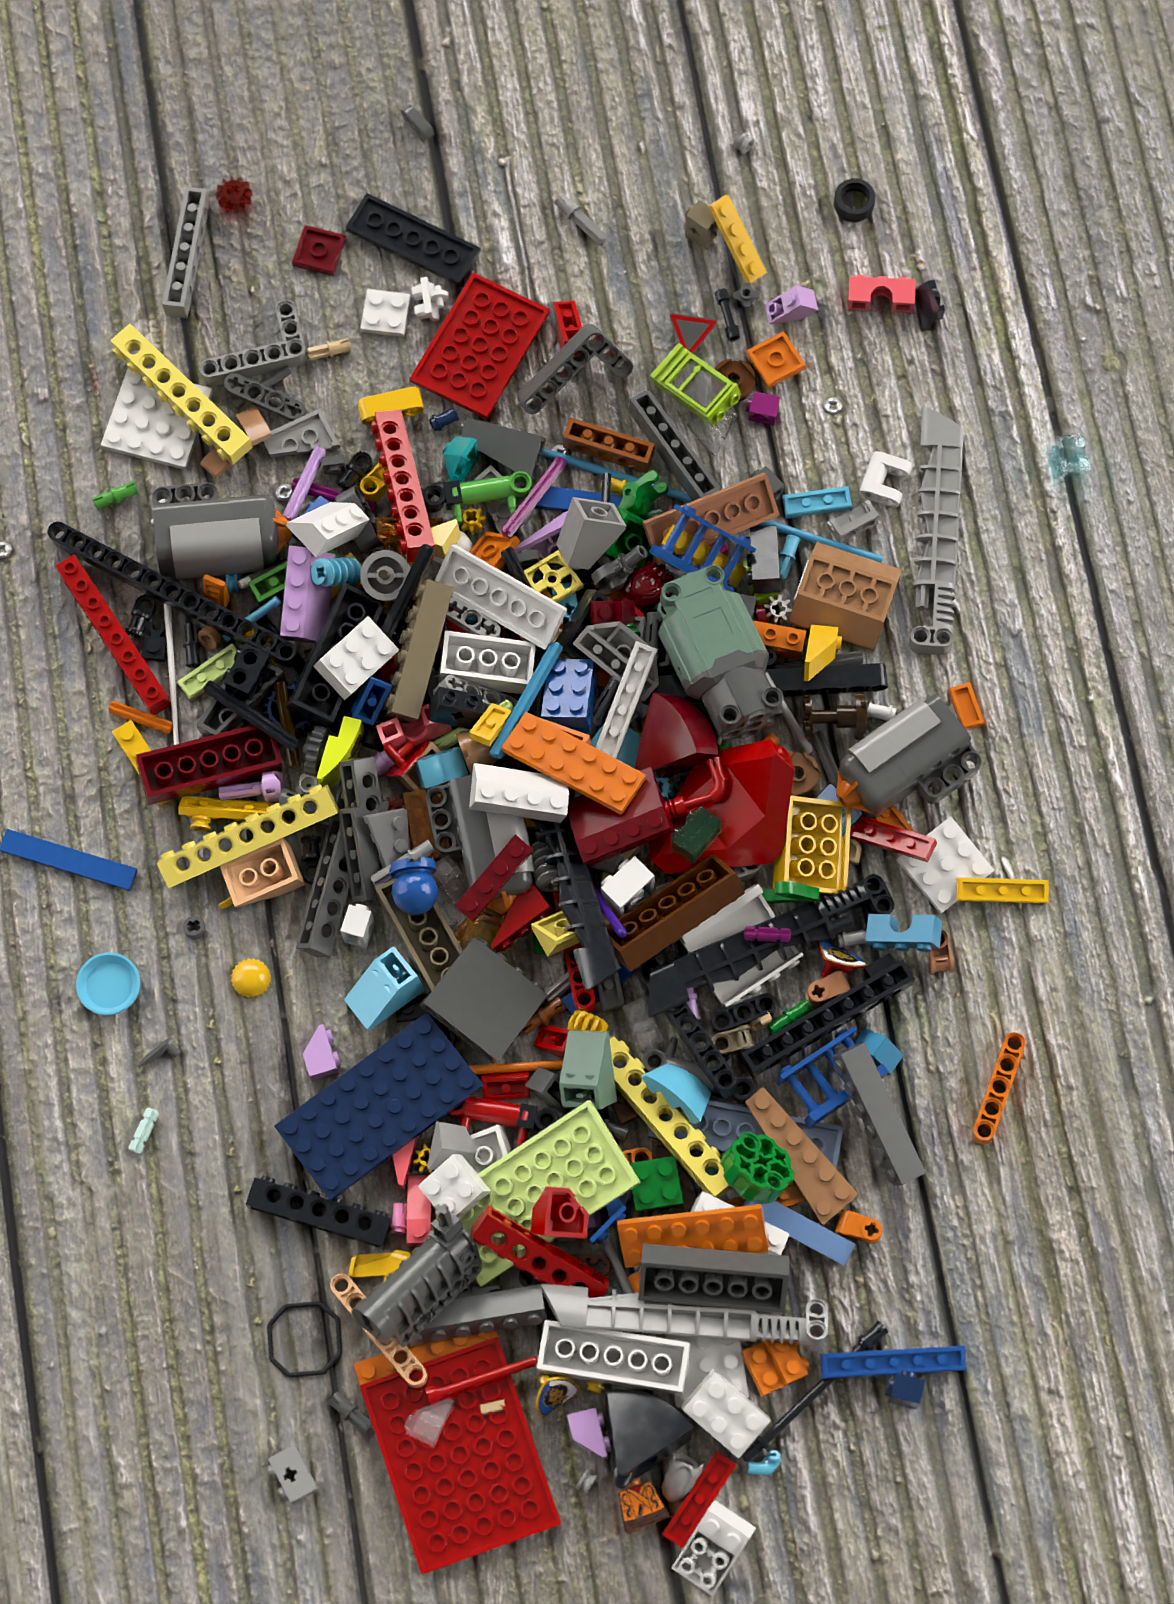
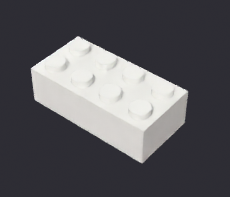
M445 631L442 640L438 683L447 675H455L495 691L522 694L533 675L536 644L527 641Z

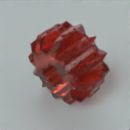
M231 175L230 181L223 179V185H217L216 200L219 201V207L221 209L225 208L227 213L234 210L237 214L238 209L241 208L245 211L246 205H251L252 190L247 181L243 182L241 177L234 180V177Z

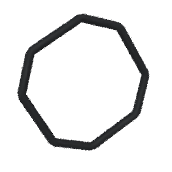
M320 1301L285 1304L268 1322L269 1360L287 1377L323 1375L327 1373L342 1354L340 1319ZM319 1306L335 1320L337 1353L323 1370L290 1373L274 1359L272 1325L286 1309Z

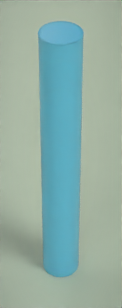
M275 596L245 619L255 623L280 605V599ZM222 635L226 642L231 640V638Z

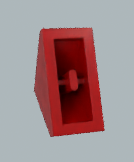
M542 1025L533 1046L564 1059L569 1029Z

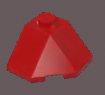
M546 1186L532 1209L530 1234L587 1238L589 1214L574 1198L575 1195L570 1188Z

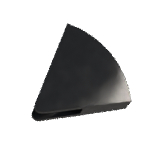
M617 1389L606 1391L605 1411L614 1481L617 1488L623 1489L689 1442L692 1438L694 1427L676 1408L656 1396L634 1390Z

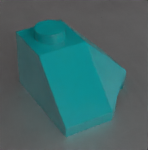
M455 436L452 442H448L445 445L443 455L449 481L459 480V483H463L479 459L476 439Z

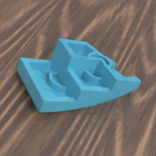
M668 1063L641 1076L652 1094L661 1092L672 1109L681 1107L692 1125L701 1122L712 1092L700 1079L690 1072Z

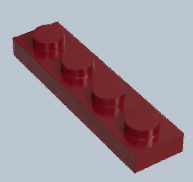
M515 834L454 907L474 922L534 850Z

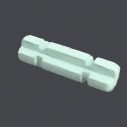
M152 1108L145 1110L143 1115L145 1118L144 1120L141 1119L133 1136L135 1139L129 1145V1150L137 1154L142 1153L145 1146L143 1143L147 1142L154 1127L152 1123L153 1121L156 1122L159 1112Z

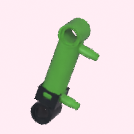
M518 471L510 476L459 483V480L443 482V488L440 485L431 484L424 489L423 499L426 510L429 512H438L445 504L446 511L452 510L453 518L457 520L458 524L462 522V505L507 499L508 509L512 515L517 509L516 499H524L530 492L532 479L528 473ZM522 482L526 487L519 489L514 484ZM436 495L439 497V500L432 502L428 497Z

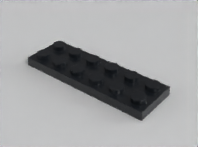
M368 193L365 194L345 227L347 232L458 286L462 284L481 252L479 246Z

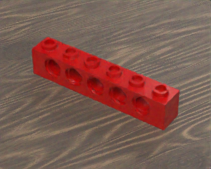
M490 1205L486 1206L472 1226L471 1237L478 1245L489 1247L498 1257L502 1259L507 1258L519 1270L528 1271L534 1275L536 1280L543 1284L575 1286L574 1283L583 1282L584 1285L581 1287H588V1298L603 1297L609 1290L607 1277L537 1234H530L529 1229ZM496 1232L503 1233L504 1236L498 1238L493 1236V1234ZM515 1245L524 1246L521 1250H516L513 1247ZM541 1257L545 1260L542 1262H536L533 1259ZM560 1269L563 1270L564 1273L555 1274L554 1271Z

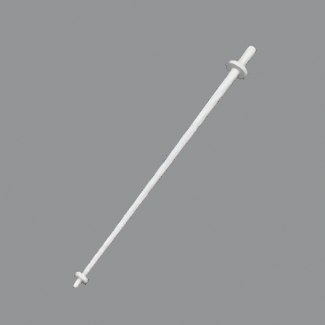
M161 499L158 502L164 503L165 499ZM152 519L151 526L154 528V523ZM164 603L174 745L179 744L172 609Z

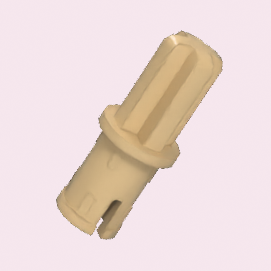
M348 338L333 342L326 341V344L307 348L309 360L327 356L333 358L334 355L351 352Z

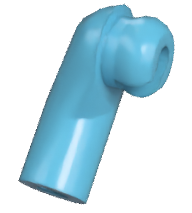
M771 1450L761 1462H748L747 1474H772L781 1463L780 1453L776 1450Z

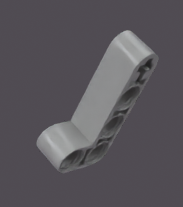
M447 675L433 690V695L438 687L482 695L483 713L491 703L498 705L508 700L515 707L518 702L509 695L455 675Z

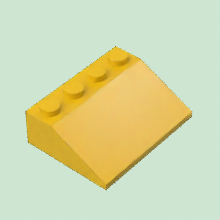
M791 796L782 855L773 862L772 889H775V882L790 881L820 888V894H838L840 889L845 891L848 885L852 808L845 807V834L842 836L843 802Z

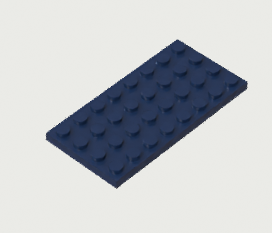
M426 1012L274 1125V1127L331 1202L434 1125L436 1121L438 1122L482 1089L484 1085Z

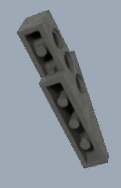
M366 757L339 762L345 808L338 810L352 901L374 899L375 885L371 881V876L379 871L380 865L379 851L376 844L372 842L370 837L372 833L368 824L365 823L363 816L386 812L389 806V801L381 802L375 757Z

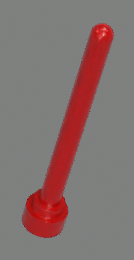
M533 1356L442 1388L440 1386L435 1387L434 1385L426 1387L425 1391L431 1407L438 1405L446 1396L537 1366L538 1357Z

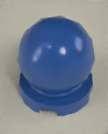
M420 857L421 862H409V858L400 859L392 862L391 867H389L390 876L396 878L392 885V896L395 905L409 915L426 913L432 909L437 900L438 887L435 879L431 876V874L436 872L435 860L432 858Z

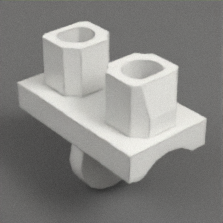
M427 277L420 278L421 284L412 287V294L417 301L423 299L424 303L414 307L415 315L419 319L430 318L433 322L439 321L438 308H442L444 306L443 302L448 300V292L441 290L440 285L435 286L434 283L428 282Z

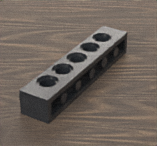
M262 1176L261 1179L254 1177L245 1204L249 1209L380 1249L385 1248L391 1230L390 1224H392V1219L388 1218V1213L375 1210V1213L365 1211V1206L352 1203V1206L345 1205L340 1198H335L330 1202L329 1199L320 1197L321 1193L307 1189V1192L297 1190L298 1186L285 1182L283 1186L276 1184L275 1179L267 1176ZM273 1192L281 1193V1198L276 1203L269 1202V1196ZM295 1199H302L304 1204L300 1209L295 1210L291 1208V1204ZM322 1205L326 1207V1213L323 1216L318 1217L314 1215V1210L317 1206ZM340 1213H348L349 1219L347 1222L342 1224L337 1222L336 1219ZM364 1219L372 1221V1226L368 1230H361L359 1228L360 1222Z

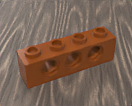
M571 417L563 435L564 448L643 473H648L654 457V443Z

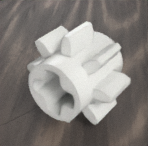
M779 594L775 600L772 596H769L770 604H764V607L769 609L766 616L773 615L774 622H777L778 617L787 620L785 613L792 612V609L787 608L786 605L790 600L782 601V594ZM780 602V606L784 607V609L775 614L776 611L772 609V606Z

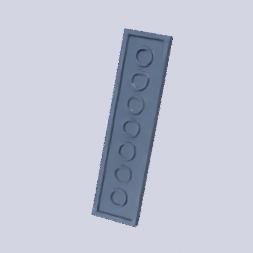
M711 1100L707 1103L701 1122L693 1125L691 1122L689 1123L694 1129L698 1128L706 1138L705 1142L710 1148L713 1146L718 1152L723 1153L742 1133L764 1134L747 1107ZM681 1107L676 1108L679 1112L683 1111ZM666 1113L661 1114L659 1116V1118L665 1122L670 1121L672 1119V1117ZM790 1116L836 1168L844 1127L818 1122L809 1129L804 1122L805 1119ZM649 1128L648 1138L659 1140V1138ZM682 1131L674 1134L677 1139H685L687 1137L686 1133Z

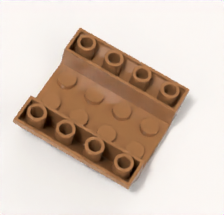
M816 542L788 623L808 630L811 629V625L838 627V636H842V641L875 651L902 569Z

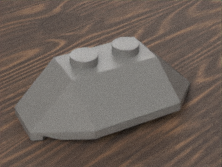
M621 621L587 625L573 642V645L619 682L635 642L650 646ZM656 655L639 697L642 701H645L659 684Z

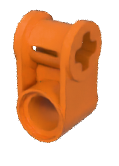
M842 1209L835 1233L850 1239L876 1243L882 1236V1225L876 1219ZM874 1226L878 1234L874 1233L872 1236H868V1231L865 1229Z

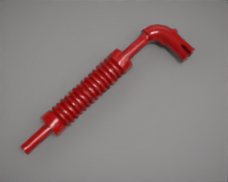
M714 757V761L712 759L706 761L712 777V789L708 794L685 800L684 796L674 798L673 801H665L671 821L678 819V817L689 816L688 809L710 802L714 804L722 799L726 793L727 781L729 779L725 775L721 757Z

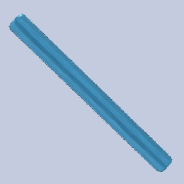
M551 642L490 750V755L493 758L501 759L505 754L502 752L501 747L524 713L529 711L563 650L560 643Z

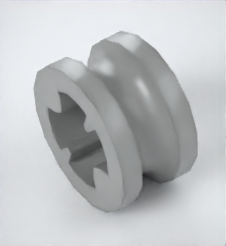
M745 132L739 137L734 148L740 149L744 155L752 148L755 139L753 137L749 138V134Z
M586 1470L575 1489H582L583 1494L586 1495L597 1476H591L589 1471Z

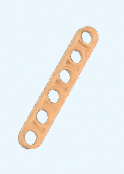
M338 1274L331 1280V1289L353 1317L350 1302L354 1298L363 1299L366 1297L350 1277L345 1274ZM340 1280L348 1282V1288L343 1292L335 1289L336 1283ZM362 1328L409 1386L413 1388L424 1386L427 1381V1372L407 1346L401 1347L393 1340L389 1345L384 1346L380 1344L376 1337ZM398 1352H405L408 1358L406 1362L399 1364L394 1361L395 1355ZM413 1370H420L423 1373L420 1381L413 1382L409 1379V1375Z

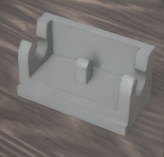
M867 499L862 505L836 519H830L827 522V526L837 542L843 543L878 524L879 514Z

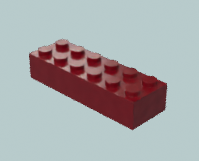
M254 725L136 754V765L148 806L261 777L263 772H281L283 764L276 740Z

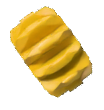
M577 1010L570 1017L567 1029L607 1032L608 1024L592 1013Z

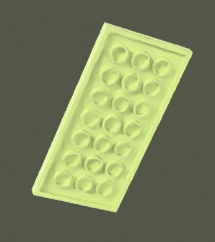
M588 1100L478 1173V1176L491 1192L460 1220L462 1228L471 1236L473 1224L486 1206L490 1205L530 1230L532 1209L546 1186L570 1188L575 1195L574 1198L591 1216L641 1182L591 1100ZM496 1232L493 1236L499 1238L504 1236V1234ZM538 1235L548 1242L557 1238L556 1236ZM475 1242L482 1261L481 1272L476 1277L480 1287L485 1286L515 1266L507 1258L502 1259L498 1257L489 1247L480 1246ZM515 1245L513 1248L516 1250H521L524 1248V1246Z

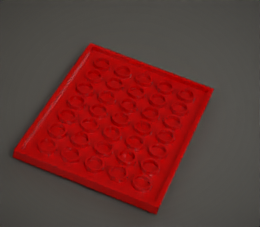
M498 1337L421 1363L427 1372V1381L420 1388L409 1386L398 1372L360 1385L421 1575L562 1525L511 1375L446 1396L438 1405L431 1407L425 1391L426 1387L434 1385L435 1387L440 1386L442 1388L506 1366L507 1362ZM413 1370L409 1375V1379L413 1382H418L422 1379L423 1373L420 1370ZM504 1400L505 1406L500 1405L504 1409L503 1411L489 1412L486 1415L481 1413L480 1405Z

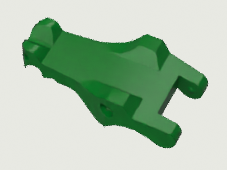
M651 470L637 481L627 482L624 485L623 498L619 506L643 519L649 513L653 501L667 494L669 487L665 482H659L653 487L651 484L659 480V475Z

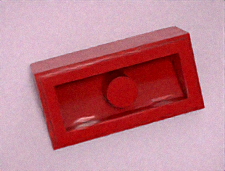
M529 1071L482 1074V1083L484 1085L482 1088L483 1098L490 1100L530 1098V1090L525 1086L529 1081Z

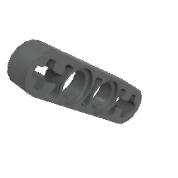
M233 373L229 374L224 380L225 390L228 394L284 419L294 421L305 415V407L300 401L244 376ZM238 380V385L243 388L244 384L248 385L245 387L244 394H241L242 389L236 386L234 389H231L229 382ZM252 388H257L261 392V395L256 399L248 395L249 390ZM278 397L281 400L280 406L276 408L271 407L268 404L269 399ZM285 401L288 402L287 407L291 409L299 407L300 414L296 413L295 416H292L291 410L285 408V412H282Z

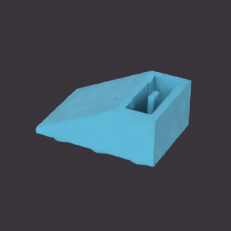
M393 946L372 962L345 997L344 1001L367 1031H370L424 992L425 988L417 974Z

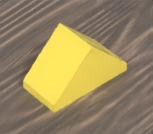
M456 519L431 527L435 543L434 556L445 559L450 545H456L461 538Z

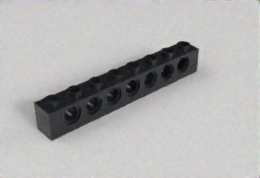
M901 959L743 1051L740 1059L753 1079L913 985L915 977L905 961Z

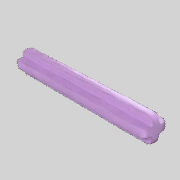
M316 446L283 513V516L288 521L296 518L322 463L321 457L326 455L324 448Z

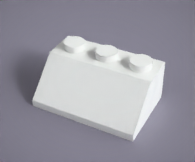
M329 502L287 522L286 526L315 557H318L357 538L370 519L355 503Z

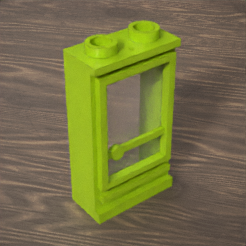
M680 343L673 348L650 375L656 387L712 427L725 417L727 410L735 405L741 396L738 384L733 383L699 359Z

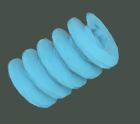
M353 557L319 558L315 560L311 567L313 582L316 585L321 584L323 587L342 586L344 582L355 586L361 580V566Z

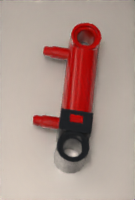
M473 1096L463 1102L461 1109L452 1110L447 1114L453 1119H461L460 1125L465 1126L467 1131L470 1120L517 1128L519 1131L517 1147L527 1141L528 1132L534 1133L535 1127L539 1132L547 1128L540 1123L544 1117H551L554 1120L553 1123L559 1120L558 1114L551 1108H543L538 1112V1106L525 1103L518 1105Z

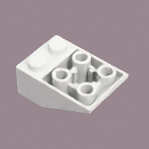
M714 1500L673 1564L672 1569L713 1596L756 1527Z

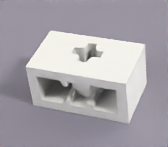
M361 904L348 906L341 928L344 943L367 949L375 925L372 911L367 906Z

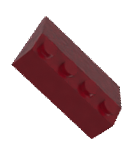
M652 767L640 771L646 774V779L622 815L583 794L568 800L567 812L583 863L590 867L676 832Z

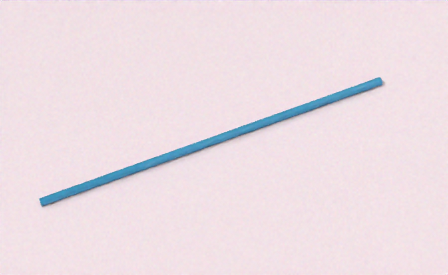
M546 448L543 450L542 457L554 460L559 456L566 460L567 465L601 476L603 473H610L612 478L621 481L625 479L627 482H635L639 479ZM669 488L668 493L664 495L686 503L692 502L687 493ZM772 520L758 524L761 527L777 526V532L794 535L801 540L814 544L819 542L882 563L884 557Z

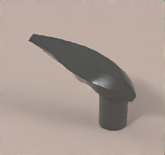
M174 1038L166 1039L140 1061L137 1067L145 1066L155 1058L160 1057L165 1051L175 1058L181 1051L172 1044Z

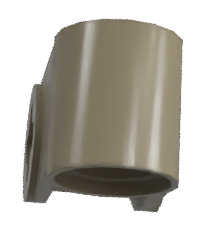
M742 1025L732 1030L718 1033L712 1038L714 1044L718 1041L726 1043L727 1049L719 1050L724 1058L727 1055L741 1054L755 1045L750 1034V1025Z

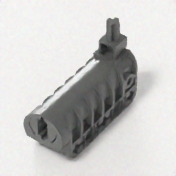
M445 1203L442 1206L439 1204L435 1206L436 1219L431 1223L432 1231L425 1238V1242L419 1248H415L412 1251V1255L407 1260H403L394 1273H389L386 1276V1280L380 1286L377 1285L373 1289V1293L368 1298H363L351 1311L357 1324L385 1345L393 1339L399 1346H407L481 1272L482 1261L473 1238L462 1228L461 1220L449 1211L448 1205Z

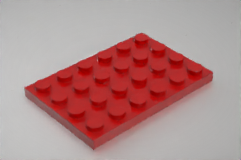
M473 272L410 376V382L482 418L488 419L549 316L550 309Z

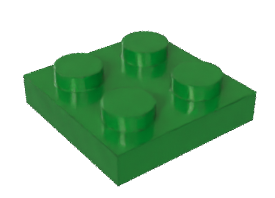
M675 1156L629 1163L641 1182L631 1189L635 1212L683 1204Z

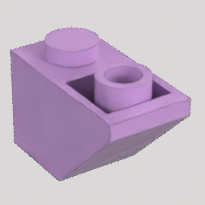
M798 285L765 304L768 322L771 325L802 320L818 310L814 290Z
M324 1024L317 1027L303 1053L311 1081L339 1073L337 1066L341 1065L337 1051L332 1052L330 1044L334 1043L331 1030H326Z
M596 1408L567 1415L573 1442L601 1459H607V1452H610L611 1448L608 1437L603 1438L601 1428L605 1427L602 1412L597 1414Z

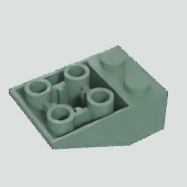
M568 1031L559 1082L562 1106L579 1107L586 1101L591 1100L595 1109H602L617 1102L609 1032Z

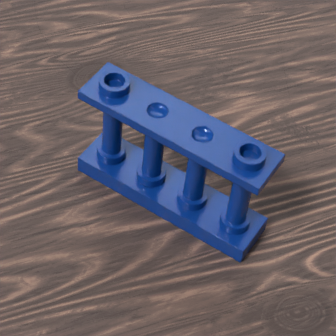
M675 504L673 508L682 512L665 545L662 544L661 547L653 544L649 552L688 574L712 565L725 540L728 538L736 542L737 545L723 568V585L725 590L733 592L734 588L727 585L729 583L728 578L745 548L755 553L756 548L750 545L751 540L742 535H739L738 538L695 515L697 510L684 504L683 508ZM691 517L700 522V525L684 554H681L678 558L673 555V547ZM710 528L719 534L702 565L699 564L696 568L691 565L693 561L691 558L706 531ZM708 576V577H707V578H708L710 581H712V582H717V581H718V578H717V577H716V578L713 577V576Z
M855 1026L849 1030L843 1028L835 1034L833 1041L794 1067L788 1065L779 1072L780 1076L776 1084L780 1086L788 1081L808 1108V1115L804 1122L809 1129L852 1100L845 1090L840 1093L837 1090L834 1091L814 1062L825 1056L834 1068L832 1056L835 1054L832 1050L841 1044L846 1049L855 1045L851 1039L857 1031ZM883 1064L877 1067V1070L881 1078L883 1079L888 1073V1070ZM805 1068L827 1096V1102L821 1106L819 1103L816 1104L795 1076Z

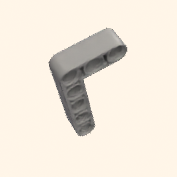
M282 300L276 306V314L283 341L204 360L199 366L203 382L208 386H217L224 384V380L229 374L236 373L250 378L279 371L286 366L292 368L304 364L307 360V352L294 303L290 300ZM284 312H291L289 315H282ZM289 331H296L293 335L287 334ZM295 350L301 351L299 354H292ZM274 355L280 356L279 358L274 360L270 359ZM253 360L258 361L254 365L249 364ZM232 365L237 366V367H236L235 369H233V370L227 369L229 366H232ZM211 370L215 371V372H214L213 374H211V375H207V374H206L208 371H211Z

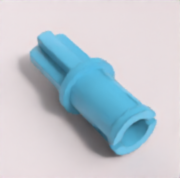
M787 535L783 550L778 554L780 579L787 578L792 562L796 560L795 553L800 542V538L797 536Z

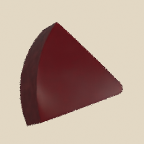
M653 692L634 769L641 771L652 767L653 772L667 766H673L675 774L718 755L717 742L712 727L705 715L694 704L676 695Z

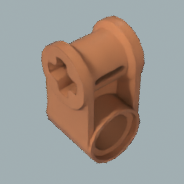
M944 929L941 931L943 944L940 945V949H931L930 952H927L930 975L939 971L949 970V972H954V960L949 936Z
M837 971L811 983L805 994V999L812 1007L817 1008L851 988L843 971ZM815 991L816 994L821 993L820 998L817 995L813 996V992Z

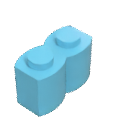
M453 747L419 758L414 763L421 787L428 788V790L441 786V783L468 774L460 747Z

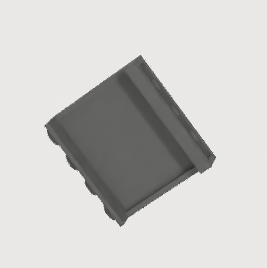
M473 937L467 942L466 947L419 1006L494 1064L499 1061L547 997V994L543 992L544 988L539 983L528 980L525 977L526 974L520 968H513L509 965L505 956L488 948L489 944L485 940Z

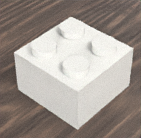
M452 1154L418 1185L434 1207L437 1204L442 1206L445 1203L448 1205L449 1211L459 1219L491 1192L465 1158L459 1154Z

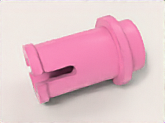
M403 1203L393 1204L392 1224H390L391 1233L404 1235L407 1230V1204L403 1206Z

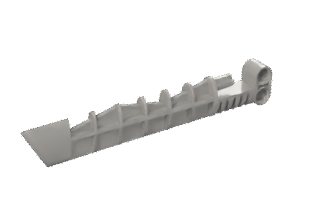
M923 407L921 446L932 448L928 465L919 466L920 470L926 472L921 488L918 489L923 511L917 512V517L925 519L927 534L915 536L916 541L927 543L923 557L914 560V564L920 566L916 581L913 582V588L916 589L915 609H919V611L928 610L929 592L933 593L931 626L915 627L911 631L909 647L915 653L945 655L950 652L954 639V628L951 625L954 622V619L951 617L954 615V611L951 608L955 607L954 602H952L955 599V595L952 593L956 591L964 428L928 407ZM922 637L925 641L917 642L914 638ZM943 638L947 640L948 643L941 644L937 640Z
M541 1284V1289L561 1326L752 1342H756V1339H761V1342L770 1340L771 1343H774V1340H776L780 1344L788 1341L791 1345L793 1342H797L798 1345H804L813 1352L819 1351L824 1347L828 1333V1307L820 1299L810 1300L806 1305L804 1317L798 1318L779 1316V1312L638 1300L639 1293L616 1295V1290L612 1289V1296L588 1298V1287Z

